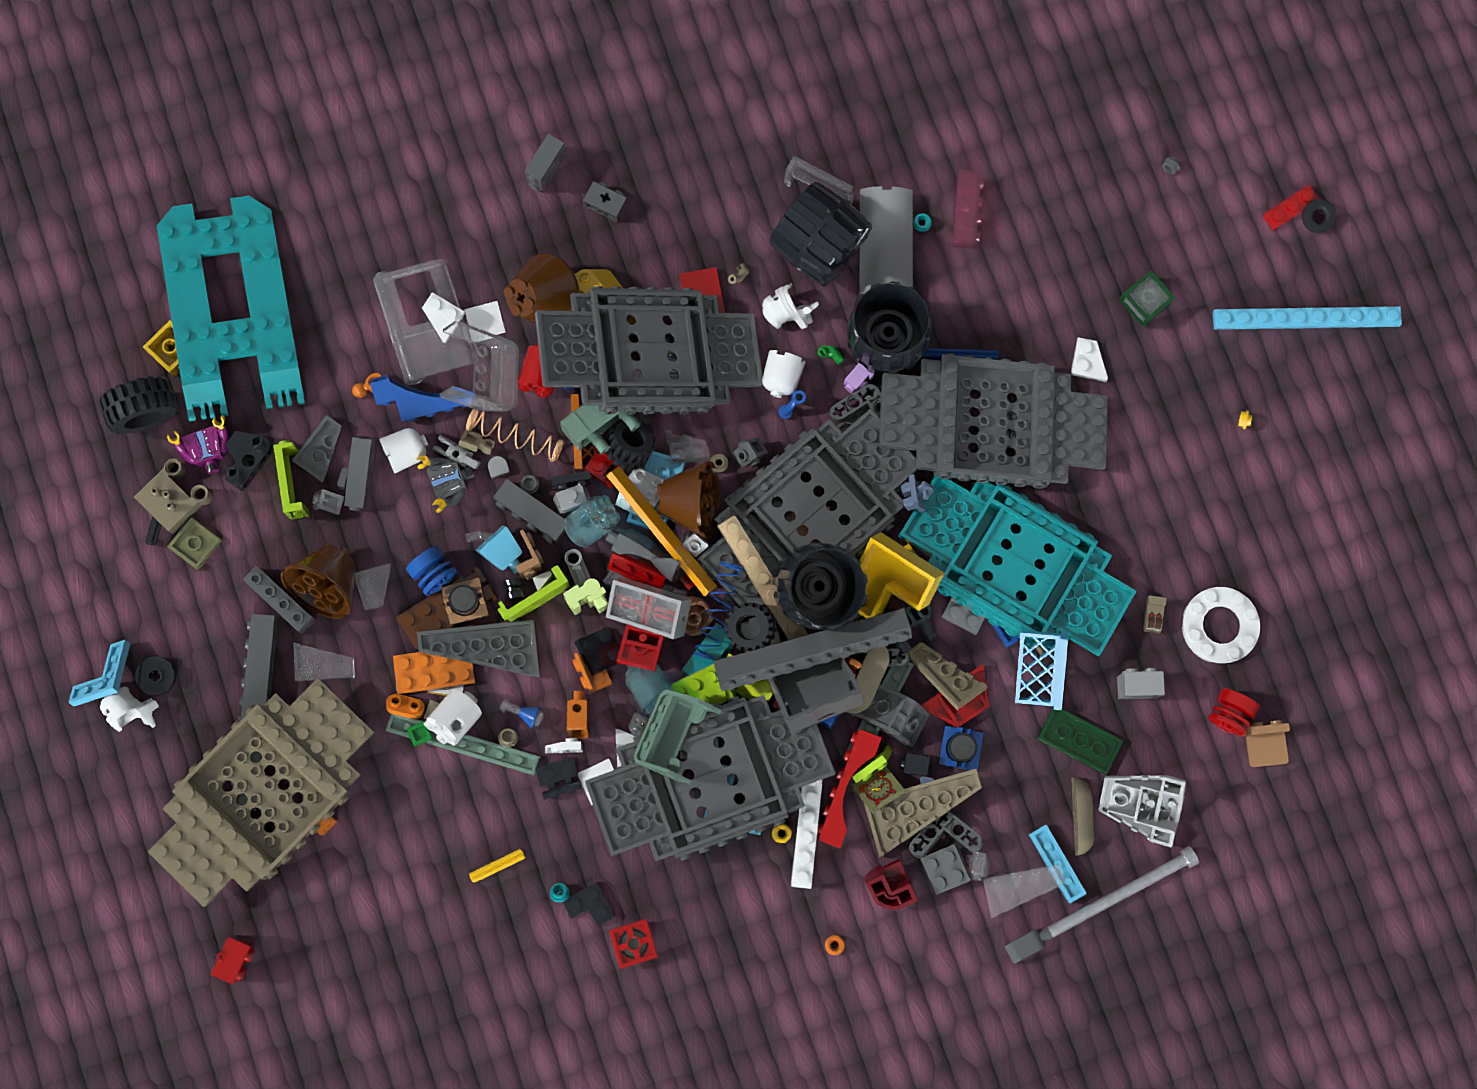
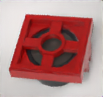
M647 919L609 930L620 969L658 957Z

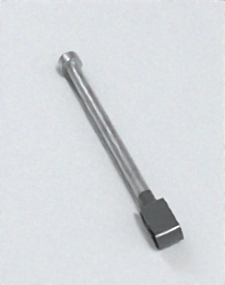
M1188 846L1180 851V856L1039 932L1037 928L1007 943L1004 947L1010 959L1015 964L1045 948L1044 942L1185 866L1191 868L1199 864L1195 852Z

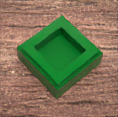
M425 721L407 728L414 747L433 739L429 729L424 725Z

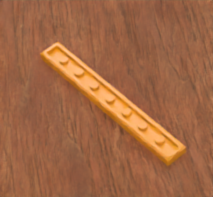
M620 467L611 471L607 475L609 480L670 555L680 561L681 568L701 593L706 596L713 591L717 585L690 552L682 546L681 541Z

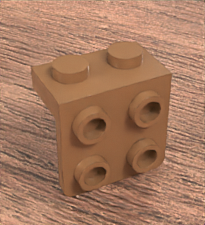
M521 530L520 533L533 558L515 567L522 580L525 578L529 580L537 576V572L543 570L541 564L544 562L538 549L533 550L535 544L530 533L525 534L524 530Z
M1282 720L1271 721V725L1263 726V722L1251 723V727L1246 728L1247 733L1245 737L1249 765L1251 767L1288 763L1285 732L1290 731L1289 723L1282 724Z

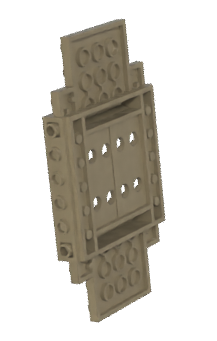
M317 678L291 706L276 693L263 707L258 704L256 706L252 705L245 712L246 716L242 720H237L231 726L232 730L217 740L218 744L214 749L210 748L203 755L204 759L199 764L195 763L189 769L190 773L175 783V788L172 790L175 796L167 803L163 810L176 823L148 853L203 907H206L232 879L248 892L260 879L266 880L267 878L271 879L278 872L277 868L281 864H286L292 858L291 853L295 849L299 850L307 842L305 839L310 834L314 835L320 829L319 824L324 819L327 821L335 813L333 810L338 805L342 806L349 797L347 795L350 793L348 788L360 774L347 761L375 732L320 679ZM254 752H260L262 755V759L258 763H254L251 760V755ZM269 765H273L276 769L275 774L271 777L265 774V768ZM282 779H287L290 782L287 790L279 788V782ZM228 780L234 784L230 792L223 790V784ZM297 792L302 793L304 796L300 804H296L293 801V795ZM240 794H245L248 798L247 803L243 806L237 803V797ZM253 808L261 810L260 818L253 819L251 817V810ZM269 821L274 822L276 826L272 833H267L264 828L265 824Z

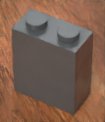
M547 134L525 169L527 183L531 189L545 191L566 158L564 142Z

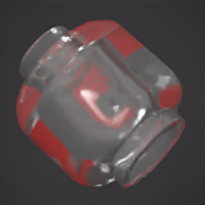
M971 852V854L966 856L965 863L973 880L982 881V877L989 876L991 859L987 857L986 853Z

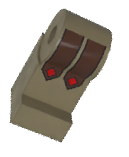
M1149 595L1145 599L1144 632L1161 633L1167 598Z

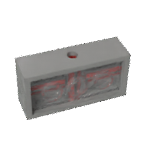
M619 578L613 580L606 617L675 639L684 636L692 599L634 580Z

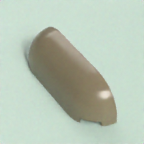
M877 647L868 651L856 678L862 692L864 704L846 712L859 713L871 704L889 663V653L886 647Z
M1071 777L1075 856L1089 851L1095 839L1093 794L1090 786L1084 780Z

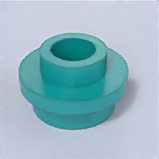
M921 213L914 217L913 227L915 230L926 232L930 229L932 222L928 215ZM919 221H924L925 225H919Z
M563 883L554 884L550 889V898L555 902H564L569 897V889Z

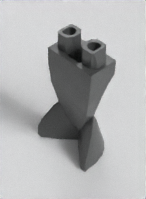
M618 527L616 530H610L606 541L613 545L612 551L619 555L631 554L652 561L654 566L670 582L679 580L685 573L681 568L680 561L674 559L670 553L665 554L651 539L633 528L625 530L622 527Z

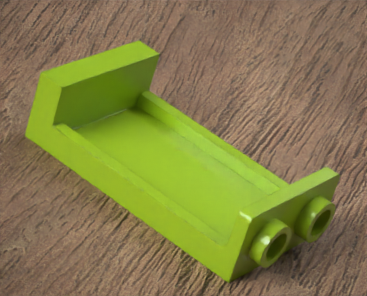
M284 440L274 445L283 513L290 520L309 517V509L302 502L296 503L289 457L296 455L299 449L293 442Z
M558 565L551 569L556 580L512 608L506 609L502 601L498 602L500 605L498 611L505 622L507 620L516 622L570 588L566 577Z

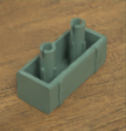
M583 405L560 421L562 431L578 451L592 442L600 454H604L610 449V445L607 444L601 434L611 428L617 420L622 419L631 431L636 430L641 425L633 414H625L624 412L606 414V412H599V406Z

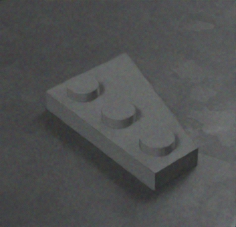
M326 415L292 461L324 484L343 427Z

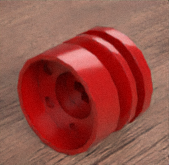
M1222 688L1216 700L1222 707L1213 706L1212 711L1214 713H1210L1207 719L1227 733L1244 737L1247 733L1245 728H1249L1251 725L1245 718L1253 719L1260 706L1254 700L1239 692Z

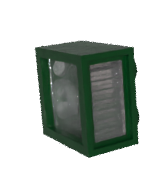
M1150 270L1121 295L1119 301L1145 327L1169 307L1176 297Z

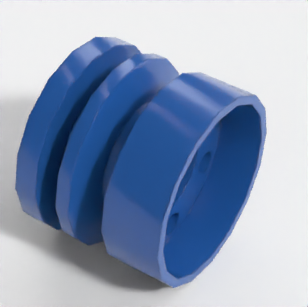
M438 545L421 553L406 568V571L414 581L423 578L418 586L420 589L424 588L423 593L426 596L442 590L441 587L447 586L458 574L457 569L452 567L453 564L450 561L441 564L445 560L446 555Z

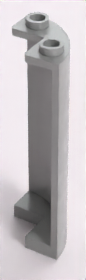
M882 186L860 189V213L872 223V230L868 234L869 236L860 246V294L867 292L872 285L877 283L886 284L891 281L899 282L907 287H913V190L901 187L882 189Z

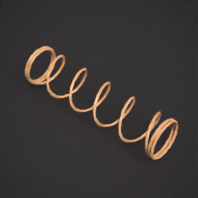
M473 408V410L471 411L466 424V430H472L482 417V435L484 437L489 436L499 423L498 439L500 443H504L508 440V438L512 435L516 428L515 446L517 449H521L528 442V440L533 434V455H538L550 440L548 457L551 462L555 463L557 461L563 447V440H558L551 460L550 448L552 436H549L541 450L535 454L533 451L535 429L532 430L531 434L529 435L525 443L518 448L516 442L518 423L514 426L509 436L504 441H501L500 426L502 418L500 417L495 426L493 427V429L487 435H484L483 422L485 411L482 412L477 422L476 419L478 415V409Z

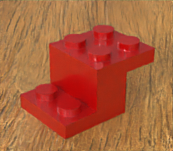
M626 624L617 663L655 671L657 662H660L666 636Z

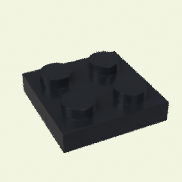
M608 626L574 642L592 676L620 664L617 663L620 648Z

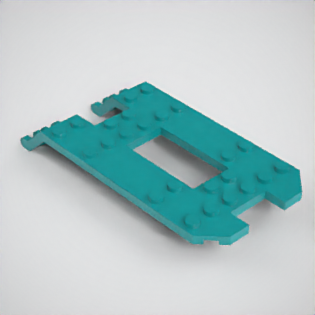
M251 196L230 198L233 215L195 220L192 204L173 206L157 225L179 370L189 422L196 420L193 410L195 407H201V418L205 420L207 419L205 406H208L210 418H214V404H220L221 415L228 416L218 362L223 360L257 355L267 410L273 408L270 398L272 395H278V405L280 408L284 407L282 394H286L287 405H292L289 394L291 392H297L299 405L305 404L271 209ZM239 252L250 318L212 323L202 257Z

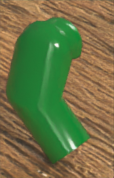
M823 345L817 351L820 357L833 358L838 365L845 360L835 346Z

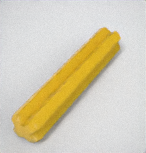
M521 849L471 872L469 874L470 879L473 883L525 859V855Z

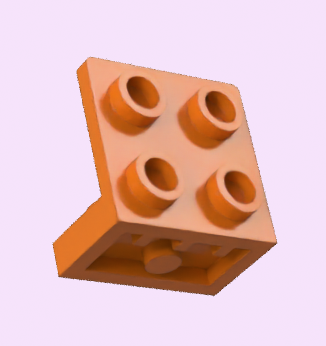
M574 653L575 659L572 661L577 672H582L583 677H580L585 691L589 689L590 693L612 685L606 670L592 676L581 655L579 656L578 653Z

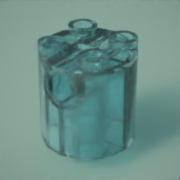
M592 496L566 517L564 525L568 537L575 544L589 547L613 530L621 518L608 496Z
M658 663L655 671L635 668L628 670L625 674L627 677L626 686L632 692L636 703L646 717L651 716L656 702L663 691L671 690L676 692L668 678L661 671Z

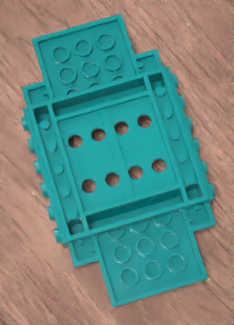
M935 476L930 483L933 487V494L928 499H924L925 511L920 513L916 508L898 537L930 555L931 558L928 563L945 573L937 588L939 593L954 598L957 604L969 607L975 615L984 616L989 619L988 621L992 625L1004 628L1005 632L1013 637L1017 636L1020 638L1021 630L1058 634L1061 631H1067L1068 639L1099 657L1136 593V590L1104 572L1112 555L1096 546L1098 541L1095 540L1093 535L1083 533L1072 523H1066L1061 520L1062 518L1059 515L1046 511L1041 504H1034L1028 500L1027 496L1014 492L1007 484H997V486H994L989 482H976L971 492L949 479H940L939 476ZM1018 524L1021 527V532L1014 534L1010 529L1011 525ZM1009 540L1012 547L1008 550L1004 549L1001 546V541ZM1044 545H1053L1054 552L1051 554L1046 553ZM994 555L1002 558L1001 565L993 564L992 557ZM1038 559L1043 560L1045 568L1041 570L1036 568L1034 565L1035 561ZM983 572H991L993 579L991 581L984 580L982 577ZM1028 575L1034 576L1036 583L1028 585L1025 577ZM1018 591H1023L1026 594L1025 601H1019L1016 598ZM1024 637V642L1030 647L1037 642L1033 637ZM1046 639L1043 643L1050 649L1056 644V639Z

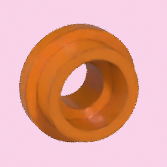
M832 935L827 938L825 949L829 954L839 955L844 950L845 943L841 937ZM836 941L838 943L837 949H832V942Z

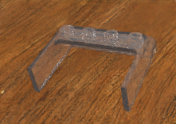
M456 320L443 328V333L469 341L474 345L473 392L451 386L440 393V398L479 411H510L517 405L519 349L516 343Z

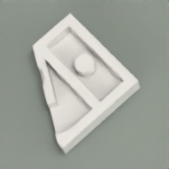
M1078 337L1071 375L1102 382L1107 381L1108 377L1097 341Z
M567 738L565 742L545 746V754L583 752V744L578 742L577 738Z

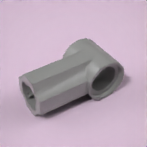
M576 549L567 551L565 562L575 585H578L580 588L591 577L581 553ZM571 554L579 556L577 563L573 564L568 561Z

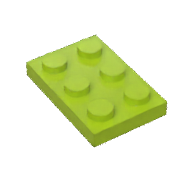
M714 663L668 686V689L671 691L700 698L711 705L722 704L736 696L733 689L721 691Z

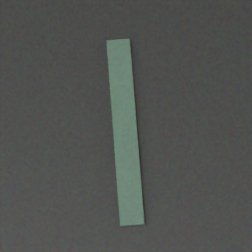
M391 714L386 731L410 738L407 728L422 721ZM429 730L433 739L425 742L427 744L534 776L536 774L535 767L539 765L540 756L513 748H506L500 744L467 734L455 746L448 742L442 744L437 740V734Z

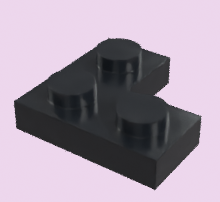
M597 882L571 895L563 902L570 918L589 909L597 927L615 918Z

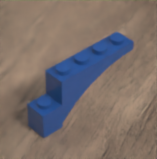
M389 374L370 379L376 405H390L395 400L401 421L413 422L418 419L417 417L424 415L425 417H431L436 415V412L442 410L443 412H450L454 410V407L461 405L462 407H468L476 401L473 390L450 394L430 393L398 383L391 379Z

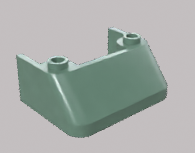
M671 690L663 691L656 702L635 751V763L671 779L690 784L691 780L680 775L683 765L680 760L676 759L691 722H701L705 718L707 711L720 714L721 710L700 698Z

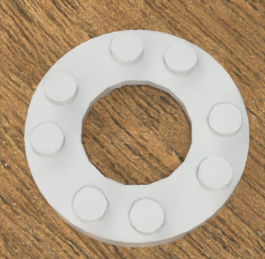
M1214 587L1200 592L1188 603L1183 613L1182 632L1187 645L1198 657L1211 663L1227 664L1243 658L1254 648L1260 633V620L1256 608L1245 595L1231 588ZM1214 607L1229 608L1239 619V633L1229 643L1219 644L1213 642L1203 630L1204 616Z

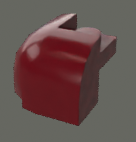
M900 859L885 866L880 864L870 870L865 876V883L878 906L894 911L918 901Z

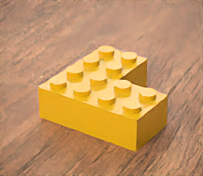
M880 532L870 538L860 559V566L864 574H867L866 595L868 597L866 600L867 605L860 608L858 613L866 619L881 615L892 594L920 611L930 604L945 573Z

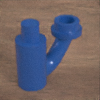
M801 390L794 391L791 394V401L779 408V416L783 419L790 418L793 413L792 410L798 404L805 401V393Z

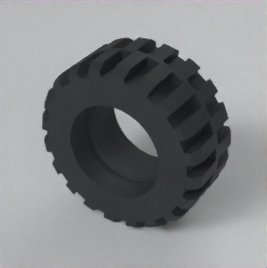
M160 376L137 378L136 380L119 384L107 390V393H104L99 400V407L106 427L115 434L137 433L157 427L160 424L166 423L167 420H171L173 416H176L179 409L171 382Z

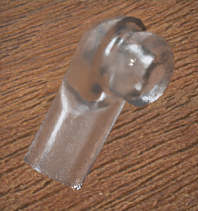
M478 530L467 533L465 537L469 543L477 540H484L485 542L493 534Z

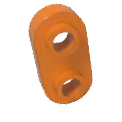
M392 694L386 700L387 711L394 715L419 719L425 711L424 703L416 698Z

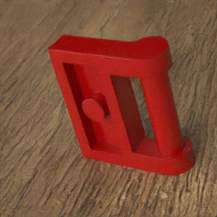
M597 451L585 466L584 471H590V475L607 488L612 489L614 487L613 483L604 474L613 464V461L607 458L608 454H600Z

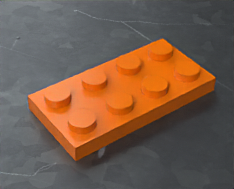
M420 652L393 656L397 694L402 695L476 684L474 667L471 663Z

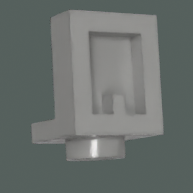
M324 489L319 490L312 498L313 509H320L339 515L344 496Z
M687 530L683 536L682 546L697 557L708 547V542L697 533Z

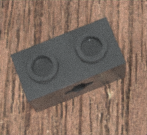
M593 181L583 199L584 207L612 221L618 222L627 205V197L620 191L615 190L614 192L608 189L609 187L604 183Z

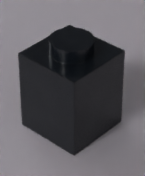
M906 753L905 757H901L900 769H903L902 774L927 777L930 757Z

